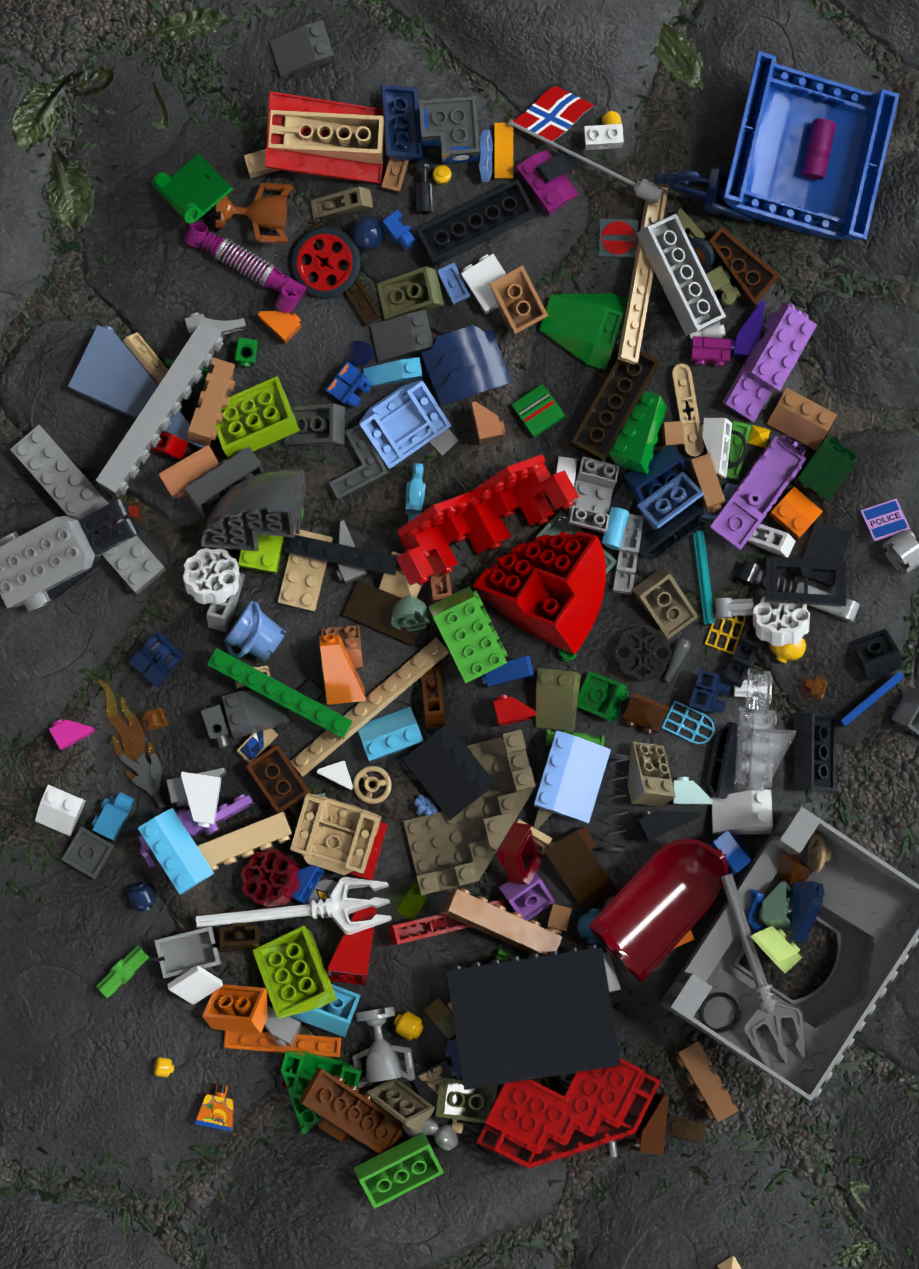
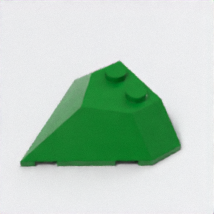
M307 1051L285 1052L281 1072L303 1135L319 1122L321 1116L299 1103L317 1068L325 1070L332 1076H340L345 1080L344 1084L347 1086L351 1084L356 1088L361 1075L360 1069L342 1060Z

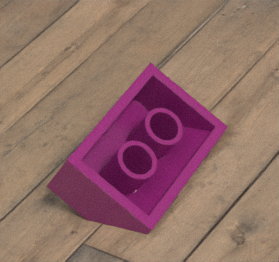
M545 150L532 155L516 166V173L548 217H550L580 195L566 175L547 184L544 182L535 168L552 159L549 152Z

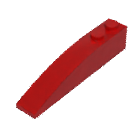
M504 899L488 902L491 905L499 904L505 907ZM438 914L393 925L388 928L392 944L395 946L469 928L470 926L443 914Z

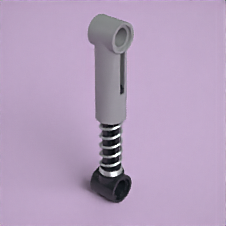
M744 560L737 579L746 584L755 585V583H761L765 586V572L761 570V566ZM777 576L776 591L804 593V583L798 582L793 584L792 581L788 582L785 578L780 579ZM808 585V594L833 595ZM846 598V607L807 604L848 622H854L860 606L858 602Z

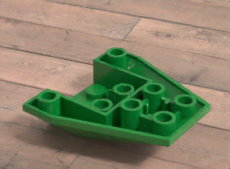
M612 293L551 294L546 308L548 316L543 318L539 331L587 365L606 371L627 307L628 298Z

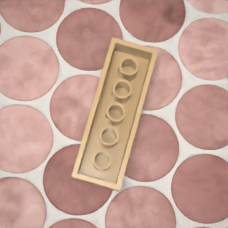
M281 812L197 847L212 871L219 869L218 865L224 863L227 866L237 862L236 858L240 856L247 858L254 855L255 850L261 849L265 851L270 849L275 842L282 844L290 841V836H293V832L285 813Z

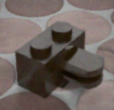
M235 907L230 913L246 910L242 907ZM247 922L229 924L230 927H219L221 952L252 951L259 947L258 925L248 926Z

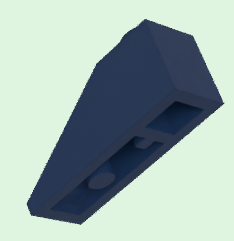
M815 881L793 882L792 941L801 944L806 942L823 904V884Z

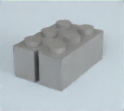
M213 926L154 940L158 958L164 957L165 961H159L164 979L184 974L196 965L205 969L222 964L218 947L213 946V944H217Z

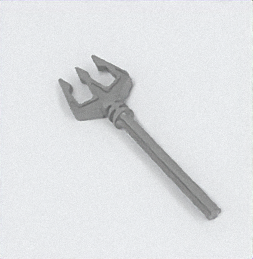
M725 875L721 879L754 978L756 988L753 991L754 994H759L756 1000H761V1003L758 1005L759 1009L746 1023L744 1030L764 1064L771 1069L770 1053L763 1051L756 1030L764 1024L768 1026L778 1044L777 1051L784 1062L788 1063V1048L783 1042L781 1020L783 1018H793L799 1037L795 1045L801 1056L805 1058L803 1013L799 1008L780 1004L777 1000L772 999L775 993H770L773 987L766 981L754 941L751 938L752 934L733 875Z

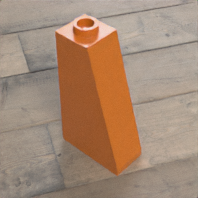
M339 634L319 636L327 705L366 701L365 687Z

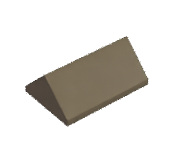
M397 1078L391 1079L366 1092V1095L370 1096L373 1101L417 1133H419L435 1110L433 1105Z

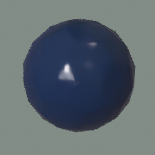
M369 216L362 217L353 224L351 237L360 249L373 250L383 242L384 228L379 220Z

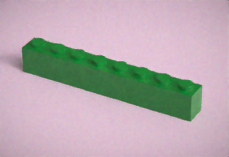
M218 648L215 649L207 664L213 670L343 740L353 724L352 720Z

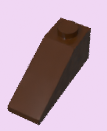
M436 665L421 677L426 728L445 726L439 665Z

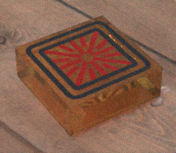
M125 501L130 515L123 520L132 517L134 522L143 523L145 503Z

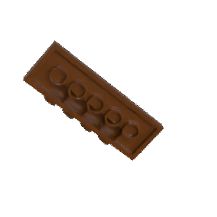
M317 1068L299 1103L379 1155L393 1148L403 1131V1123L379 1104H374L370 1096L364 1093L362 1095L359 1094V1089L355 1086L344 1084L345 1080L340 1076H332L325 1070Z

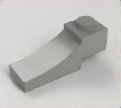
M192 313L188 315L189 318H185L190 337L202 320L222 332V336L247 329L244 318L221 321L205 318L203 314Z

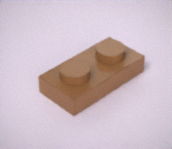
M390 157L381 186L382 189L400 193L409 160L399 161Z

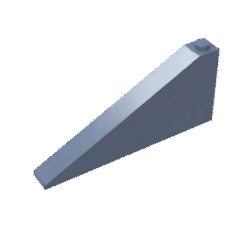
M97 325L68 387L76 393L136 420L158 385L116 333L113 332V328L107 325H103V327ZM180 412L176 416H172L170 419L171 425L166 433L173 434L198 449L207 446L187 439L190 424Z

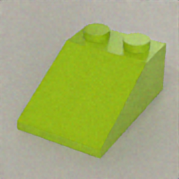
M261 535L259 551L241 550L238 566L244 569L277 575L285 537Z

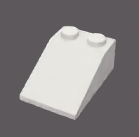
M748 790L728 794L725 799L711 798L713 800V834H723L727 830L732 834H771L773 827L771 790Z

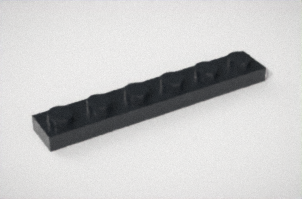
M295 535V538L287 537L284 552L288 554L393 576L396 575L398 566L396 558L399 556Z

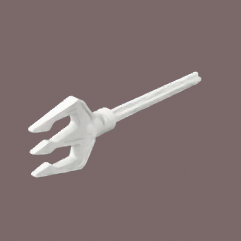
M342 877L334 888L331 898H327L324 903L320 899L318 903L315 900H311L306 905L196 916L197 928L311 916L313 919H317L318 915L324 918L325 914H327L329 918L333 917V920L345 934L352 935L391 920V916L376 914L372 920L350 922L348 917L350 913L369 907L378 908L389 904L390 900L377 897L370 900L347 898L348 890L370 887L373 891L388 887V883Z

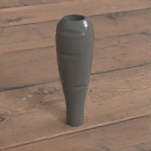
M679 638L676 641L666 674L663 678L664 681L670 683L674 673L690 650V641L684 638Z

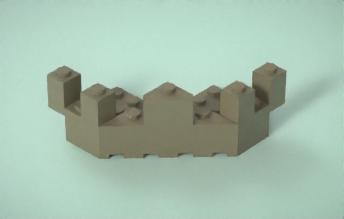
M522 730L502 734L501 738L467 746L496 783V786L451 820L442 811L430 816L425 815L404 821L421 896L479 882L535 788Z

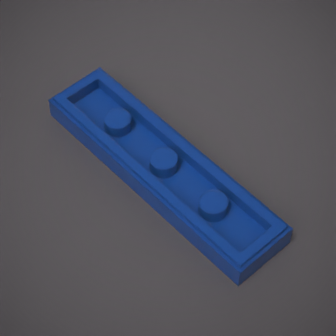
M900 671L839 721L842 727L847 726L902 680L904 676Z

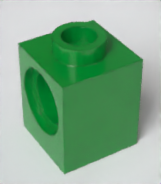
M239 337L235 361L239 363L240 367L250 368V365L255 366L259 345L258 340ZM246 349L252 351L251 356L248 358H244L241 355Z

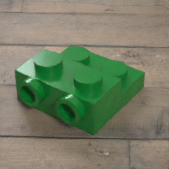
M589 671L578 695L577 708L612 722L613 718L616 719L619 716L620 708L618 707L620 702L624 701L627 697V687L622 683Z

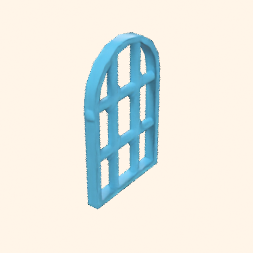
M675 700L662 726V729L695 744L708 742L715 731L711 718ZM675 703L687 708L685 714L673 709ZM689 710L702 715L700 720L697 721L689 717ZM671 712L681 716L680 724L669 719ZM704 717L710 721L712 727L702 722ZM685 719L696 723L695 731L684 726ZM667 721L678 727L676 732L664 727ZM700 725L712 731L710 737L699 733ZM683 728L693 734L691 739L680 735V729ZM696 735L706 739V741L696 742L693 740Z

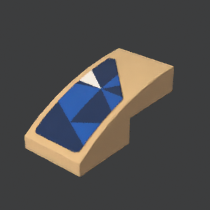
M272 728L253 733L236 752L246 762L251 763L278 737V734Z

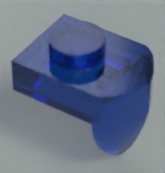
M354 341L353 349L356 357L351 363L355 367L366 366L372 360L375 350L363 341Z

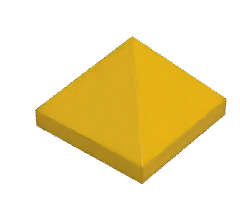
M752 425L747 444L766 448L770 430Z

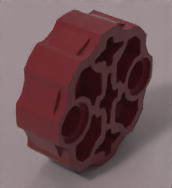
M268 849L265 852H257L250 857L249 863L243 867L241 874L243 879L242 890L247 897L264 908H273L278 905L284 906L291 900L293 893L298 890L300 884L298 878L299 868L295 861L278 850Z

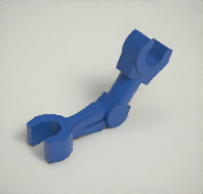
M751 889L749 895L751 904L745 916L748 924L752 927V934L766 929L755 918L758 904L762 903L764 894L759 893V890Z

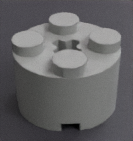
M910 529L900 531L883 543V549L887 548L885 554L888 560L897 570H904L902 574L905 575L919 565V544L915 540V534Z

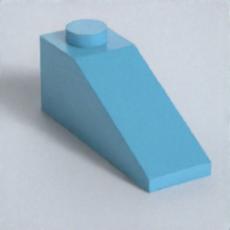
M420 357L397 360L363 369L364 375L367 376L366 379L373 385L372 387L422 380Z

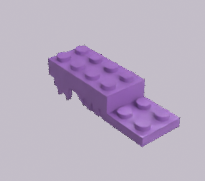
M782 303L777 313L769 314V320L763 324L768 330L764 337L755 344L756 346L752 349L745 365H743L722 402L751 422H755L773 389L781 390L817 324L809 319V315L795 309V306L791 303Z
M789 435L772 438L709 527L738 550L743 548L767 515L766 513L770 511L772 505L781 496L788 483L795 478L806 460L804 457L806 448L800 447L796 441H791Z
M243 794L235 798V803L230 806L226 803L218 807L215 824H210L209 828L198 826V822L193 820L190 809L184 808L176 812L190 835L196 836L205 831L208 836L219 830L217 824L255 803L249 795ZM142 835L138 838L142 843L140 852L148 866L152 868L156 866L149 854L152 850Z

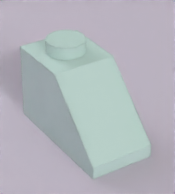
M677 777V780L673 781L676 795L673 798V805L713 804V800L694 781H689V777Z

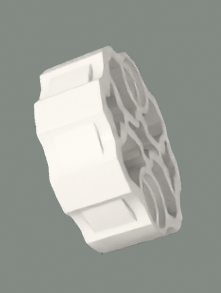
M204 548L198 550L193 557L186 560L183 575L184 586L187 594H191L196 602L201 604H221L238 591L239 566L236 559L228 554V551L220 548Z
M763 597L761 602L754 607L753 626L760 640L767 641L774 646L794 645L802 641V637L809 632L810 612L807 610V604L767 602L765 597Z

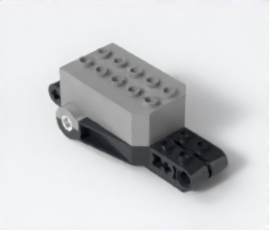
M123 498L83 518L72 515L55 517L50 521L18 530L1 538L0 607L6 605L8 609L25 605L27 611L32 612L49 604L98 566L101 554L138 535L139 531L132 517L117 523V521L130 515ZM111 525L110 528H108V529H106V530H104V531L98 533V531L103 530V529H105L106 527H108V526Z

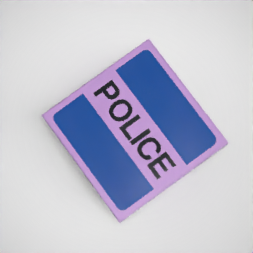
M897 498L861 510L874 541L895 535L902 530L907 531L910 529Z

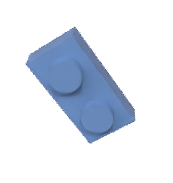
M455 263L437 270L453 305L471 297Z

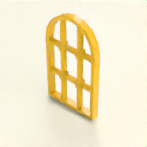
M735 616L734 619H727L732 621L729 634L724 633L722 630L726 619H721L722 622L719 630L713 629V623L705 645L716 648L719 651L734 654L741 632L745 626L746 616H744L743 622L738 620V616ZM735 623L742 625L738 637L732 634ZM711 631L717 635L714 645L707 643ZM720 634L727 638L724 648L717 647ZM730 638L736 640L733 652L726 650Z

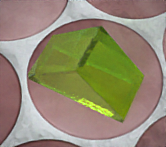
M417 878L397 911L412 921L415 920L429 894L421 896Z

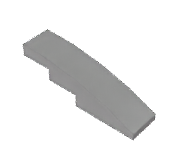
M633 514L628 516L618 553L613 592L632 595L644 516Z

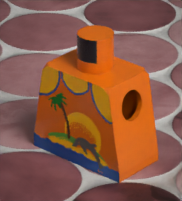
M217 1084L215 1095L206 1094L195 1122L196 1125L233 1131L234 1099L226 1097L227 1085Z

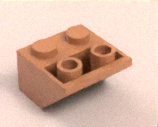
M359 625L321 629L322 636L326 634H339L354 667H363Z

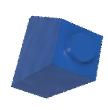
M530 656L507 661L506 664L482 675L483 684H487V687L491 688L533 678L534 673Z

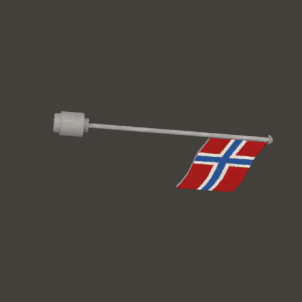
M554 86L543 93L526 112L515 120L511 119L508 121L509 127L512 125L634 186L637 197L651 204L653 202L658 204L664 192V190L660 189V186L646 179L635 183L553 142L566 133L583 114L594 108V104Z

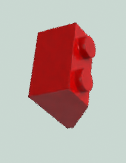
M508 695L498 696L496 701H493L498 727L536 718L535 710L513 697L508 698Z

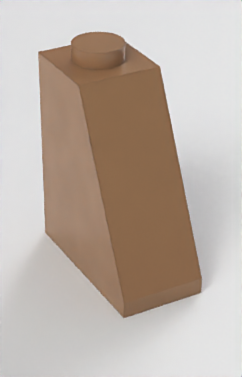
M710 454L691 459V474L696 486L704 493L701 499L707 514L710 512H720L725 506V498Z

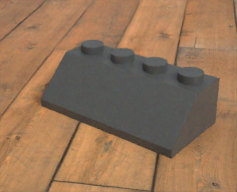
M248 447L239 450L231 459L222 461L220 466L214 470L207 471L200 479L191 481L185 490L202 519H205L231 488L243 480L263 473L264 469L254 452Z

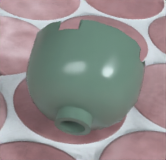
M406 596L395 603L391 612V624L398 630H401V627H407V631H416L427 626L426 623L430 622L426 604L413 596Z

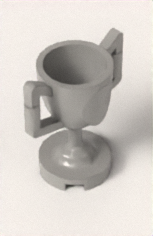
M394 1007L356 1012L357 1022L366 1021L368 1025L374 1028L375 1041L371 1047L353 1056L354 1067L361 1070L358 1088L364 1087L369 1082L401 1077L409 1081L415 1080L411 1049L409 1047L391 1045L383 1038L382 1024L386 1022L388 1017L395 1016ZM397 1052L404 1053L407 1071L403 1070ZM367 1056L366 1075L363 1077L360 1059Z

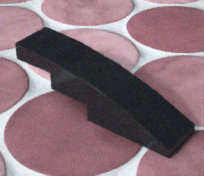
M753 615L748 618L722 680L738 688H741L761 641L757 637L756 629L753 626Z

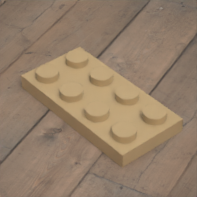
M300 530V534H295L333 542V537ZM289 554L278 603L315 612L327 562Z

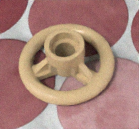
M367 766L361 769L356 774L353 782L356 796L367 804H378L384 801L389 796L392 787L389 774L378 766ZM377 772L384 777V780L369 777L366 773ZM361 777L365 781L364 785L367 790L366 796H364L359 789V781ZM371 781L376 783L375 788L369 787ZM386 785L385 791L381 796L372 798L373 792H376L380 786Z
M815 834L811 837L808 844L807 861L811 871L818 873L822 870L825 862L830 861L831 848L825 845V841L820 834ZM818 840L817 846L814 848L815 842Z

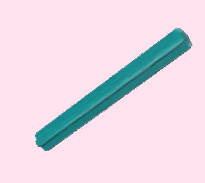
M697 530L693 534L703 621L704 624L715 623L705 536L703 530Z

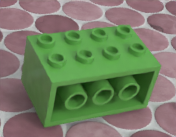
M470 586L428 606L465 683L506 664L505 657L508 656L493 624L489 625L491 620L485 607L480 608L484 605L477 591L472 592Z

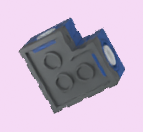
M476 96L419 100L422 147L441 145L442 164L480 161Z

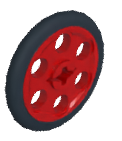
M334 227L312 229L298 240L291 255L292 275L295 281L307 287L306 293L317 298L337 297L346 292L358 277L361 260L359 249L353 239L340 229ZM317 240L324 242V247L321 250H316L314 247ZM337 242L342 245V250L339 253H335L332 249L333 245ZM307 254L312 257V262L309 265L303 263V257ZM320 258H322V259H328V258H329L328 263H329V265H330L331 267H333L334 269H332V268H330V267H327V266H323V267H322L323 262H322V260H321ZM342 260H346L349 264L345 271L339 268V263ZM312 272H316L319 276L318 281L315 283L309 280V275ZM330 275L336 276L337 282L335 285L330 286L327 283Z

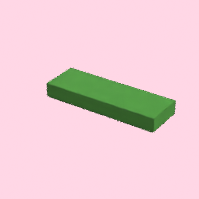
M733 421L732 430L740 432L745 437L746 442H748L752 425ZM731 434L728 465L738 461L743 453V442L735 434ZM742 462L734 468L727 469L726 478L738 481Z

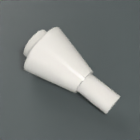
M719 321L690 334L691 339L693 336L723 338L722 336H726L724 324L721 325Z

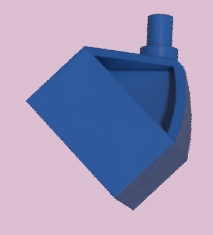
M727 830L708 844L715 849H721L726 854L728 875H735L751 862L749 853L739 834H732Z

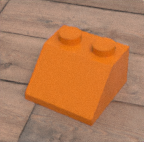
M793 487L771 511L769 516L798 540L823 511L796 487Z

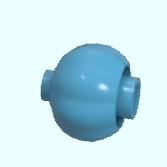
M589 909V912L582 915L578 920V935L582 940L587 941L588 945H602V941L594 936L588 926L598 916L601 909Z

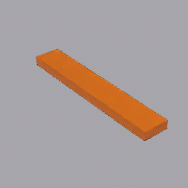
M225 1030L224 1048L281 1053L286 1051H307L323 1056L340 1057L342 1038L297 1034L291 1047L287 1045L282 1047L276 1044L275 1039L266 1031L257 1034Z

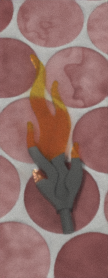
M98 679V683L106 692L108 719L119 732L124 745L123 751L118 739L112 736L115 751L123 763L135 770L139 775L136 776L127 771V776L134 784L153 796L159 809L166 807L160 794L162 767L154 751L153 744L151 742L148 743V752L151 758L150 765L145 756L144 732L141 723L127 708L125 698L121 697V708L129 720V726L124 723L118 714L112 689L104 681Z

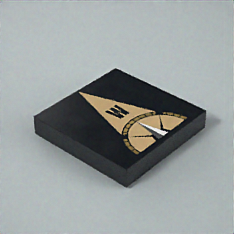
M446 1060L415 1075V1080H413L420 1096L433 1105L435 1109L437 1108L440 1077L455 1079L451 1075Z

